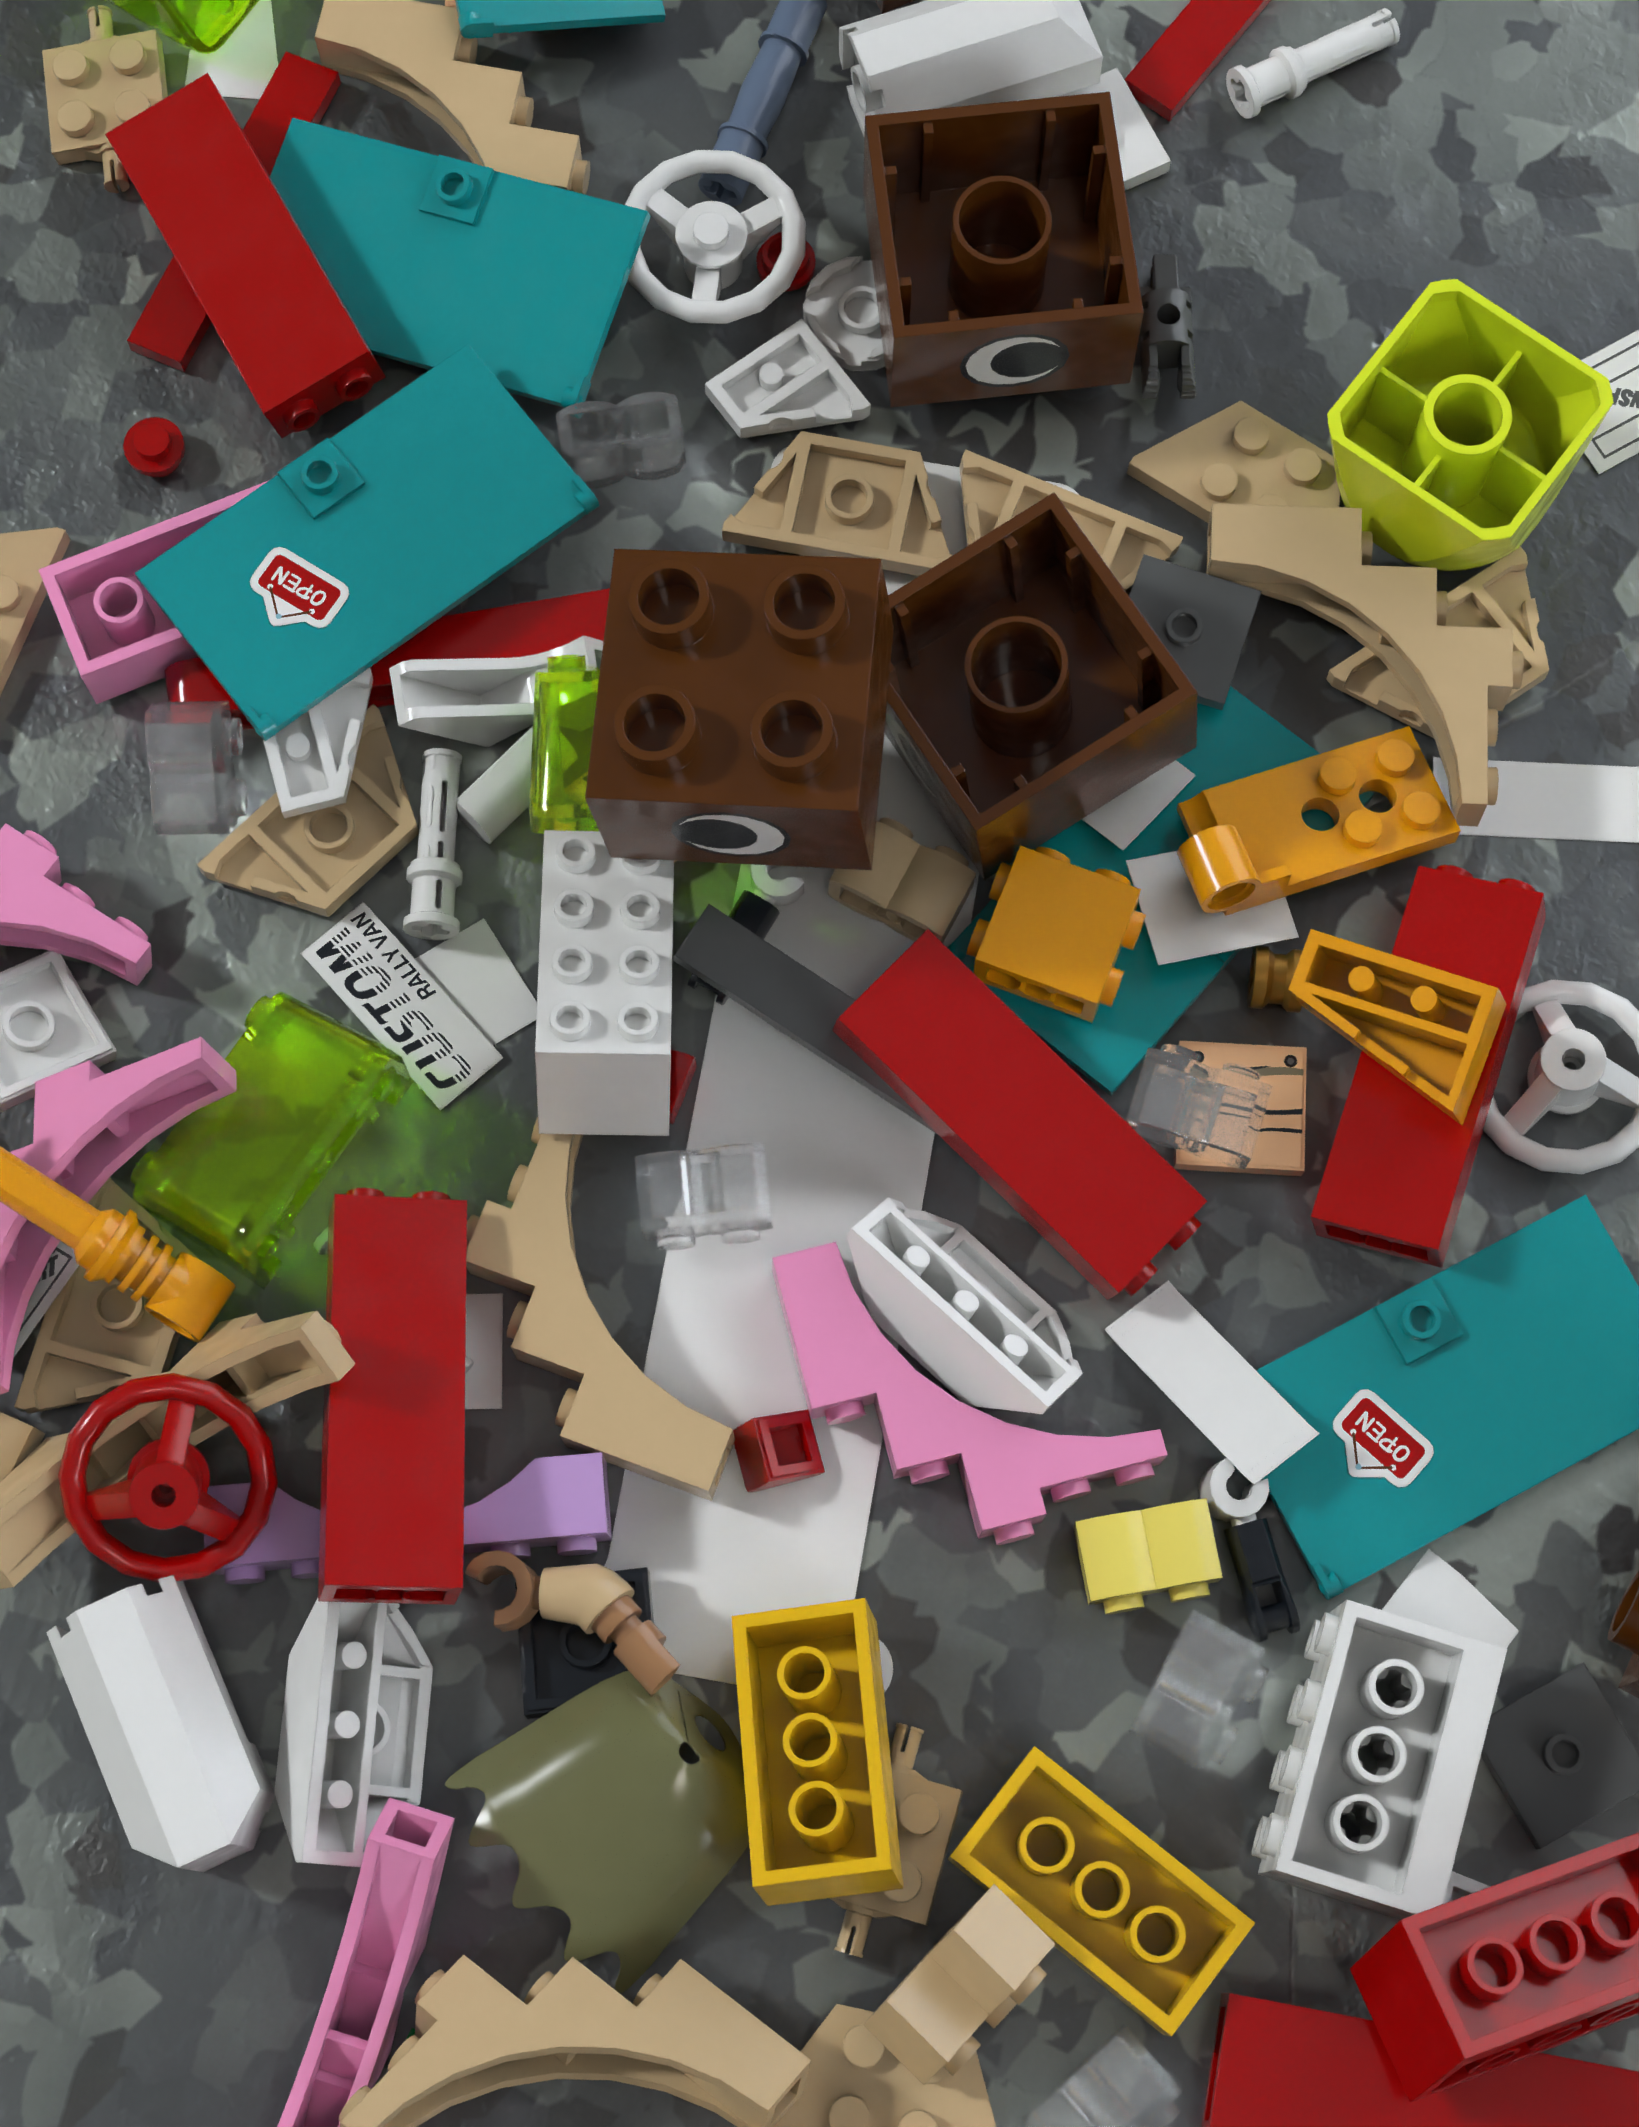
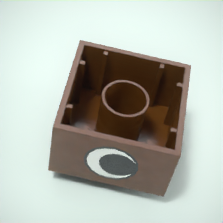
M1110 92L865 116L863 196L890 407L1130 383L1144 312Z
M1055 492L888 595L894 631L884 733L984 880L997 873L1002 862L1009 865L1013 863L1020 845L1032 850L1196 748L1197 690Z
M614 549L585 793L586 802L612 858L872 870L894 631L882 559Z

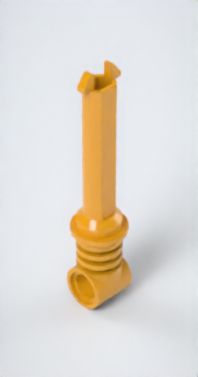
M0 1146V1202L72 1248L76 1263L86 1269L83 1278L89 1282L103 1280L108 1284L114 1278L117 1279L119 1283L116 1289L124 1293L128 1287L131 1288L133 1292L130 1298L135 1302H138L142 1296L145 1297L147 1300L144 1304V1309L158 1321L194 1342L199 1343L236 1288V1285L210 1265L188 1253L180 1252L174 1258L171 1256L174 1247L168 1243L162 1249L157 1247L160 1238L154 1234L148 1240L142 1237L146 1229L139 1225L137 1213L129 1209L125 1215L114 1208L99 1211Z

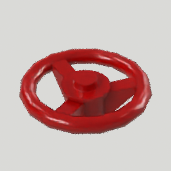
M176 1373L130 1379L94 1400L68 1434L58 1473L65 1517L87 1551L122 1575L158 1583V1579L174 1575L178 1582L205 1578L242 1557L267 1525L278 1486L272 1442L251 1408L214 1382ZM169 1400L161 1438L144 1445L135 1454L128 1469L127 1480L88 1492L86 1473L93 1445L112 1420L140 1404ZM196 1405L206 1408L229 1424L246 1451L251 1483L245 1507L240 1516L207 1493L210 1484L208 1463L200 1450L189 1443ZM137 1518L146 1526L160 1530L172 1529L183 1525L218 1539V1541L197 1553L164 1558L133 1551L110 1535L100 1520Z

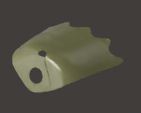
M629 1671L603 1680L475 1757L451 1775L445 1783V1786L449 1789L476 1788L485 1794V1804L471 1830L468 1842L470 1846L474 1847L506 1845L515 1851L519 1861V1875L512 1896L513 1905L519 1909L541 1906L556 1907L563 1910L569 1916L571 1928L564 1950V1960L567 1962L572 1957L580 1961L604 1952L617 1953L620 1960V1972L615 1982V1990L620 1994L629 1989L653 1964L671 1940L728 1874L749 1845L742 1748L728 1724L715 1710L672 1679L652 1697ZM696 1716L705 1718L717 1729L724 1742L725 1749L723 1751L714 1748L704 1739L697 1728ZM683 1742L687 1743L694 1750L695 1754L699 1756L697 1763L688 1764L681 1758L679 1748Z

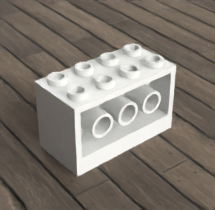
M544 830L535 1040L539 1134L669 1136L674 861L612 858L600 831Z
M1350 1600L1344 1601L1329 1613L1325 1612L1321 1621L1315 1619L1309 1633L1304 1654L1305 1659L1314 1661L1310 1679L1307 1678L1304 1686L1300 1684L1296 1686L1287 1717L1288 1724L1297 1726L1293 1743L1289 1745L1287 1751H1279L1270 1779L1269 1789L1279 1792L1274 1813H1271L1269 1817L1262 1816L1253 1842L1252 1856L1261 1858L1258 1875L1398 1919H1404L1444 1904L1507 1649ZM1381 1680L1390 1686V1690L1394 1694V1702L1389 1705L1383 1703L1380 1695L1376 1692V1683ZM1365 1746L1370 1747L1373 1751V1756L1377 1758V1769L1369 1772L1363 1768V1762L1358 1758V1749ZM1352 1812L1355 1815L1356 1822L1360 1824V1835L1349 1840L1345 1835V1829L1340 1825L1341 1815Z

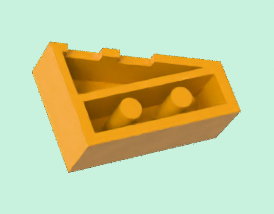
M1310 929L1288 989L1301 1006L1460 1125H1463L1507 1005L1499 988Z

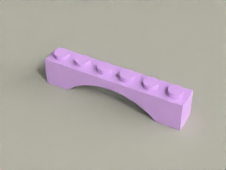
M602 1452L535 1458L510 1482L482 1500L464 1507V1553L500 1550L512 1553L520 1560L531 1557L530 1548L557 1546L558 1555L573 1556L597 1552V1542L612 1541L607 1462ZM250 1483L209 1486L207 1493L240 1516L245 1507ZM277 1487L267 1525L242 1557L214 1573L217 1575L225 1574L226 1584L265 1581V1571L291 1569L292 1578H319L321 1510L294 1499ZM204 1534V1548L218 1541V1539Z

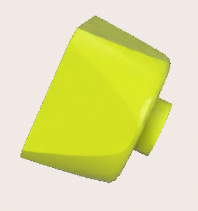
M1458 279L1430 282L1327 413L1336 479L1344 505L1347 508H1362V531H1371L1373 543L1408 564L1418 567L1437 568V570L1457 571L1478 568L1493 563L1509 555L1523 544L1559 494L1614 403L1609 379Z

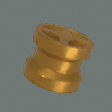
M1254 946L1248 979L1247 1003L1249 1008L1262 1009L1269 1003L1282 1005L1287 1012L1300 1013L1302 1006L1288 989L1303 950L1292 949L1287 954H1276L1268 946Z

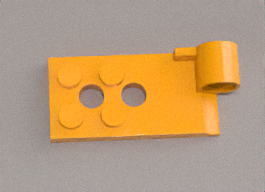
M1410 726L1203 790L1191 799L1178 803L1176 809L1189 836V839L1179 847L1177 855L1198 902L1204 912H1223L1225 916L1455 843L1461 831ZM1368 791L1379 792L1388 798L1392 808L1382 813L1373 812L1363 806L1359 795ZM1311 809L1322 810L1331 816L1335 826L1326 831L1314 830L1305 824L1301 814Z

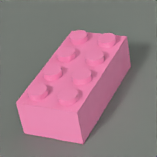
M266 482L38 569L79 674L96 704L165 678V669L169 665L198 657L137 579L135 572Z

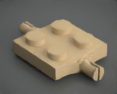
M98 5L99 14L94 6L90 7L87 11L90 28L89 40L79 44L42 50L51 152L59 165L84 160L103 162L104 189L111 193H119L118 185L122 192L127 191L130 187L128 174L105 134L168 97L163 44L156 29L122 36L114 35L112 10L107 6Z
M896 1723V1730L890 1748L903 1889L830 1898L841 1908L846 1909L834 1950L847 1954L854 1928H856L849 1954L863 1958L862 1953L872 1917L876 1919L898 1917L925 1926L928 1925L963 1795L962 1790L928 1781L916 1770H913L924 1730L911 1726L907 1745L903 1752L909 1727L902 1723Z

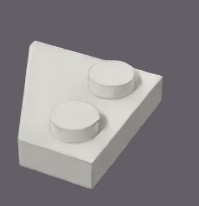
M800 319L705 383L706 396L740 439L858 421L870 415L871 404L803 319Z
M370 668L294 720L267 741L263 740L284 818L346 803L373 684Z

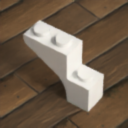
M583 635L561 647L523 657L413 659L400 662L389 668L398 726L487 748L545 717L555 725L585 731L594 725L603 641Z

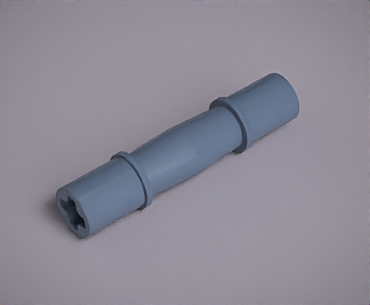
M779 0L767 29L760 35L758 40L760 51L742 83L728 122L722 123L717 132L718 139L713 150L734 151L759 162L766 155L769 148L767 138L785 105L798 68L804 66L809 58L808 50L827 10L826 0ZM702 173L698 182L700 190L708 198L730 206L741 204L750 182L730 174Z

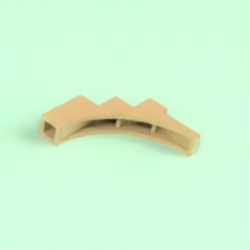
M324 0L315 33V41L322 66L338 71L341 75L367 81L407 100L441 125L474 164L493 168L497 172L586 195L590 179V161L582 160L579 135L531 127L534 101L533 98L526 97L522 72L475 64L478 40L477 38H464L461 35L457 8L413 0Z
M1212 503L1207 529L1206 574L1260 590L1262 595L1300 606L1342 628L1380 658L1411 694L1434 735L1448 779L1451 812L1458 826L1478 827L1487 805H1495L1497 801L1498 769L1497 767H1488V746L1496 745L1498 711H1503L1511 690L1521 688L1523 679V652L1513 651V628L1445 626L1448 597L1447 591H1437V568L1371 565L1373 535L1371 531H1362V508Z
M537 1117L531 1141L536 1143L537 1147L529 1166L522 1164L518 1166L508 1190L507 1200L513 1202L512 1208L487 1200L480 1217L471 1215L467 1221L466 1267L472 1275L531 1296L529 1303L521 1300L518 1302L507 1329V1337L513 1339L511 1349L517 1360L580 1383L578 1391L572 1388L567 1389L555 1420V1425L563 1427L560 1437L567 1448L584 1454L602 1452L606 1462L712 1501L735 1442L733 1429L686 1407L645 1376L611 1337L589 1299L576 1259L571 1205L575 1162L584 1134H539Z
M317 1310L267 1323L263 1322L257 1313L219 1322L170 1371L151 1376L176 1373L214 1382L249 1406L253 1413H256L267 1406L306 1390L337 1382L356 1363L341 1344V1338L337 1330L324 1320ZM169 1400L140 1404L112 1420L93 1445L86 1473L88 1492L127 1480L128 1469L135 1454L144 1445L161 1438ZM196 1405L189 1443L196 1446L230 1425L206 1408ZM69 1433L47 1437L0 1482V1589L15 1587L55 1548L75 1533L64 1514L58 1478Z
M463 1955L446 1973L442 1969L437 1970L421 1986L415 1998V2035L406 2039L396 2050L388 2064V2072L372 2089L365 2085L351 2096L339 2115L340 2127H417L451 2106L501 2088L554 2079L612 2080L664 2091L713 2111L737 2127H774L804 2092L811 2059L682 1959L664 1977L658 1973L650 1977L642 1986L632 2004L574 1957L556 1975L550 1971L543 1974L532 1986L523 2002L468 1957Z

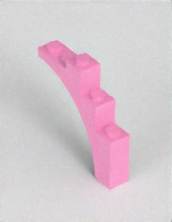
M5 823L0 829V945L54 951L58 954L93 963L138 986L152 968L151 943L147 942L148 936L126 918L117 917L113 920L95 909L94 901L78 887L69 883H64L60 887L59 884L62 881L60 862L54 846L44 837L33 831L27 830L22 834Z
M202 1037L107 1074L103 1073L90 1060L35 1082L33 1144L13 1150L10 1153L88 1203L111 1175L153 1138L192 1112L236 1092V1070ZM1 1202L0 1395L9 1392L15 1345L28 1302L51 1254L60 1242V1240Z
M836 1242L772 1258V1273L811 1420L826 1416L828 1425L849 1422L866 1415L864 1406L874 1404L893 1477L897 1479L909 1475L912 1485L950 1475L948 1465L957 1463L978 1539L994 1535L996 1545H1002L1029 1538L1035 1535L1032 1525L1041 1523L1047 1514L1042 1495L1051 1493L1053 1503H1058L1091 1493L1089 1483L1114 1477L1117 1486L1144 1481L1155 1476L1152 1466L1160 1465L1168 1455L1160 1429L1112 1437L1056 1435L1006 1423L962 1403L916 1371L880 1332L853 1289Z
M390 1797L387 1800L367 1839L356 1889L327 1989L277 2127H340L339 2115L351 2096L365 2085L371 2089L375 2086L392 2049L405 1988L426 1946L455 1818Z

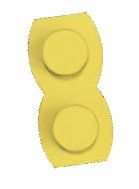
M1207 1498L1076 1521L1073 1526L1088 1605L1103 1603L1105 1614L1122 1613L1144 1608L1143 1596L1169 1591L1171 1603L1210 1596L1208 1584L1219 1582L1223 1578Z

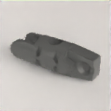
M1156 254L1152 258L1153 266L1150 270V287H1140L1144 312L1140 329L1143 399H1157V392L1160 390V372L1158 368L1178 367L1177 390L1179 391L1180 399H1195L1196 376L1191 287H1179L1176 254Z

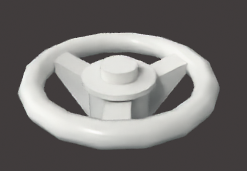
M695 150L663 161L633 187L625 203L627 206L649 212L677 246L680 254L683 256L685 273L694 286L692 299L668 290L650 272L640 247L628 277L629 283L655 309L689 323L728 324L763 311L790 287L805 257L806 221L793 190L766 164L734 151ZM700 173L730 174L755 184L768 199L741 213L730 205L718 201H705L687 208L667 193L665 189L673 182ZM782 223V250L770 275L750 292L724 301H718L721 289L732 285L740 276L743 260Z
M1551 979L1525 987L1515 1020L1516 1022L1526 1012L1533 1011L1544 1046L1535 1053L1530 1061L1527 1072L1529 1088L1505 1116L1500 1113L1493 1095L1483 1130L1505 1154L1540 1171L1585 1174L1621 1163L1639 1148V1078L1608 1059L1602 1043L1593 1034L1575 1028L1561 1004L1587 1006L1613 1018L1633 1039L1638 1054L1639 1010L1628 999L1592 982ZM1599 1097L1636 1109L1630 1122L1610 1139L1578 1150L1546 1147L1523 1136L1548 1111L1565 1115L1577 1114L1594 1105Z

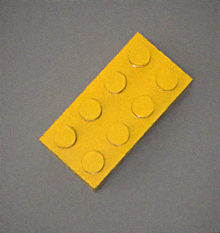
M866 1598L731 1616L752 1887L767 1906L903 1889L878 1627Z
M1035 1746L1028 1752L947 1858V1860L985 1891L995 1884L1055 1943L1054 1947L1161 2034L1166 2036H1173L1255 1924L1252 1919Z

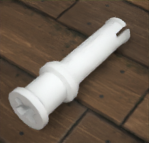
M1382 8L1364 19L1296 49L1290 46H1279L1273 49L1269 54V58L1247 68L1242 65L1230 68L1226 75V83L1235 109L1241 116L1250 119L1260 113L1262 106L1282 97L1290 100L1301 96L1307 88V83L1386 47L1396 45L1400 39V31L1396 19L1393 18L1383 23L1384 20L1391 17L1392 13L1387 8Z
M432 748L424 751V754H422L423 773L417 859L411 861L410 866L407 867L406 880L412 885L410 914L404 917L403 931L412 937L420 939L446 940L457 936L460 930V922L454 917L455 892L456 888L462 885L463 872L460 869V865L454 861L458 818L457 798L462 755L451 749Z

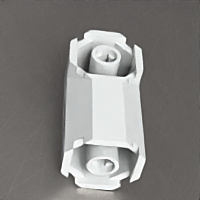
M925 0L839 27V57L842 70L851 67L852 85L846 87L851 106L863 136L865 132V116L1050 98L1098 84L1100 81L1103 55L1079 0Z
M174 1575L158 1579L163 1592L147 1596L143 1584L127 1587L78 1609L66 1617L70 1632L59 1626H54L46 1633L131 1848L177 1868L205 1872L254 1849L261 1832L259 1828L265 1813L269 1812L275 1793L256 1745L248 1742L184 1582L176 1581Z

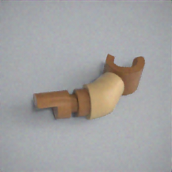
M495 1550L484 1552L475 1557L466 1568V1575L484 1585L490 1584L501 1575L510 1574L515 1577L517 1591L514 1600L509 1606L504 1609L495 1610L494 1626L503 1632L521 1628L529 1623L539 1610L543 1619L578 1625L586 1634L595 1632L605 1644L614 1642L617 1645L614 1655L651 1697L672 1678L680 1666L663 1646L666 1636L651 1620L642 1622L639 1619L642 1609L632 1599L634 1589L615 1571L598 1563L549 1567L543 1569L541 1576H537L532 1568L512 1553Z

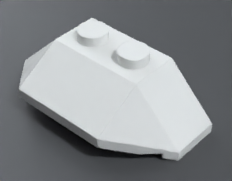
M888 1197L854 1225L846 1235L867 1311L873 1321L963 1403L976 1407L1043 1414L1083 1374L1078 1361L1072 1357L1070 1342L1057 1311L962 1225L926 1211L907 1209L902 1202Z
M317 1598L289 1654L274 1793L297 1863L361 1868L367 1839L389 1797L415 1806L420 1804L433 1666L413 1629L399 1611V1603L318 1602Z

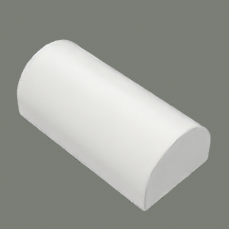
M547 717L541 718L457 798L458 818L480 839L488 844L492 843L579 759L578 752L568 738Z

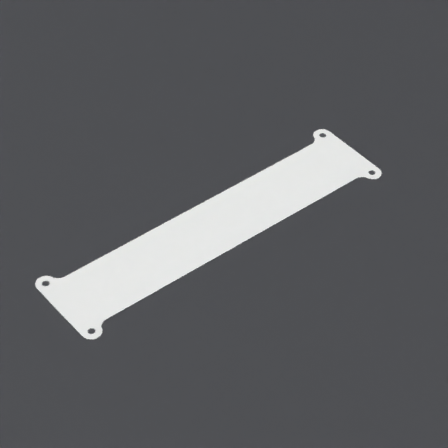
M786 448L778 453L771 468L776 467L782 461L783 452ZM924 462L931 496L935 498L941 516V528L949 553L954 555L967 547L960 467ZM1046 481L1048 483L1071 491L1075 494H1078L1074 489L1067 485ZM883 570L888 595L919 577ZM884 733L876 821L883 817L896 820L913 833L912 839L918 844L934 850L936 846H946L959 852L969 861L968 867L977 873L973 889L943 942L948 947L971 923L979 871ZM741 864L733 907L744 890L753 893L750 864ZM784 866L771 869L768 875L772 879L783 880L786 877L794 876L803 881L804 894L797 901L787 906H775L780 914L764 940L853 999L857 1000L915 942L896 932L885 923L859 914L828 895V886L835 870L834 868ZM716 995L643 1373L686 1407L734 1430L752 1418L808 1409L772 1273V1258L836 1242L853 1289L867 1310L846 1235L854 1225L888 1197L902 1202L907 1209L922 1210L935 1133L731 998H728L724 1005L717 1003L716 998L718 995ZM876 1324L885 1338L898 1350L899 1344ZM874 1404L864 1406L866 1415L845 1423L828 1425L826 1416L812 1419L825 1472L821 1475L762 1491L747 1492L734 1445L712 1501L625 1469L612 1541L604 1567L613 1571L648 1568L651 1580L654 1624L666 1636L663 1646L680 1664L674 1674L737 1685L731 1616L855 1599L883 1438ZM879 1640L885 1693L892 1680L893 1662L887 1647Z

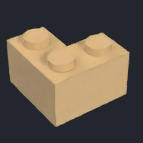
M993 1884L944 1934L863 2025L923 2085L943 2067L953 2076L981 2046L972 2036L978 2027L986 2021L994 2029L1016 2004L1020 2005L1046 1977L1047 1973L1038 1964L1054 1947L1055 1943Z

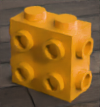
M1020 845L1013 865L1002 862L996 873L989 898L998 901L990 922L979 918L971 936L966 954L975 957L974 974L985 984L1093 1023L1100 1003L1112 1007L1125 971L1114 966L1121 948L1125 947L1134 950L1143 927L1146 914L1136 911L1141 889L1131 886V882L1125 876L1115 871L1096 869L1095 872L1071 864L1070 859L1057 850L1037 847L1034 851Z

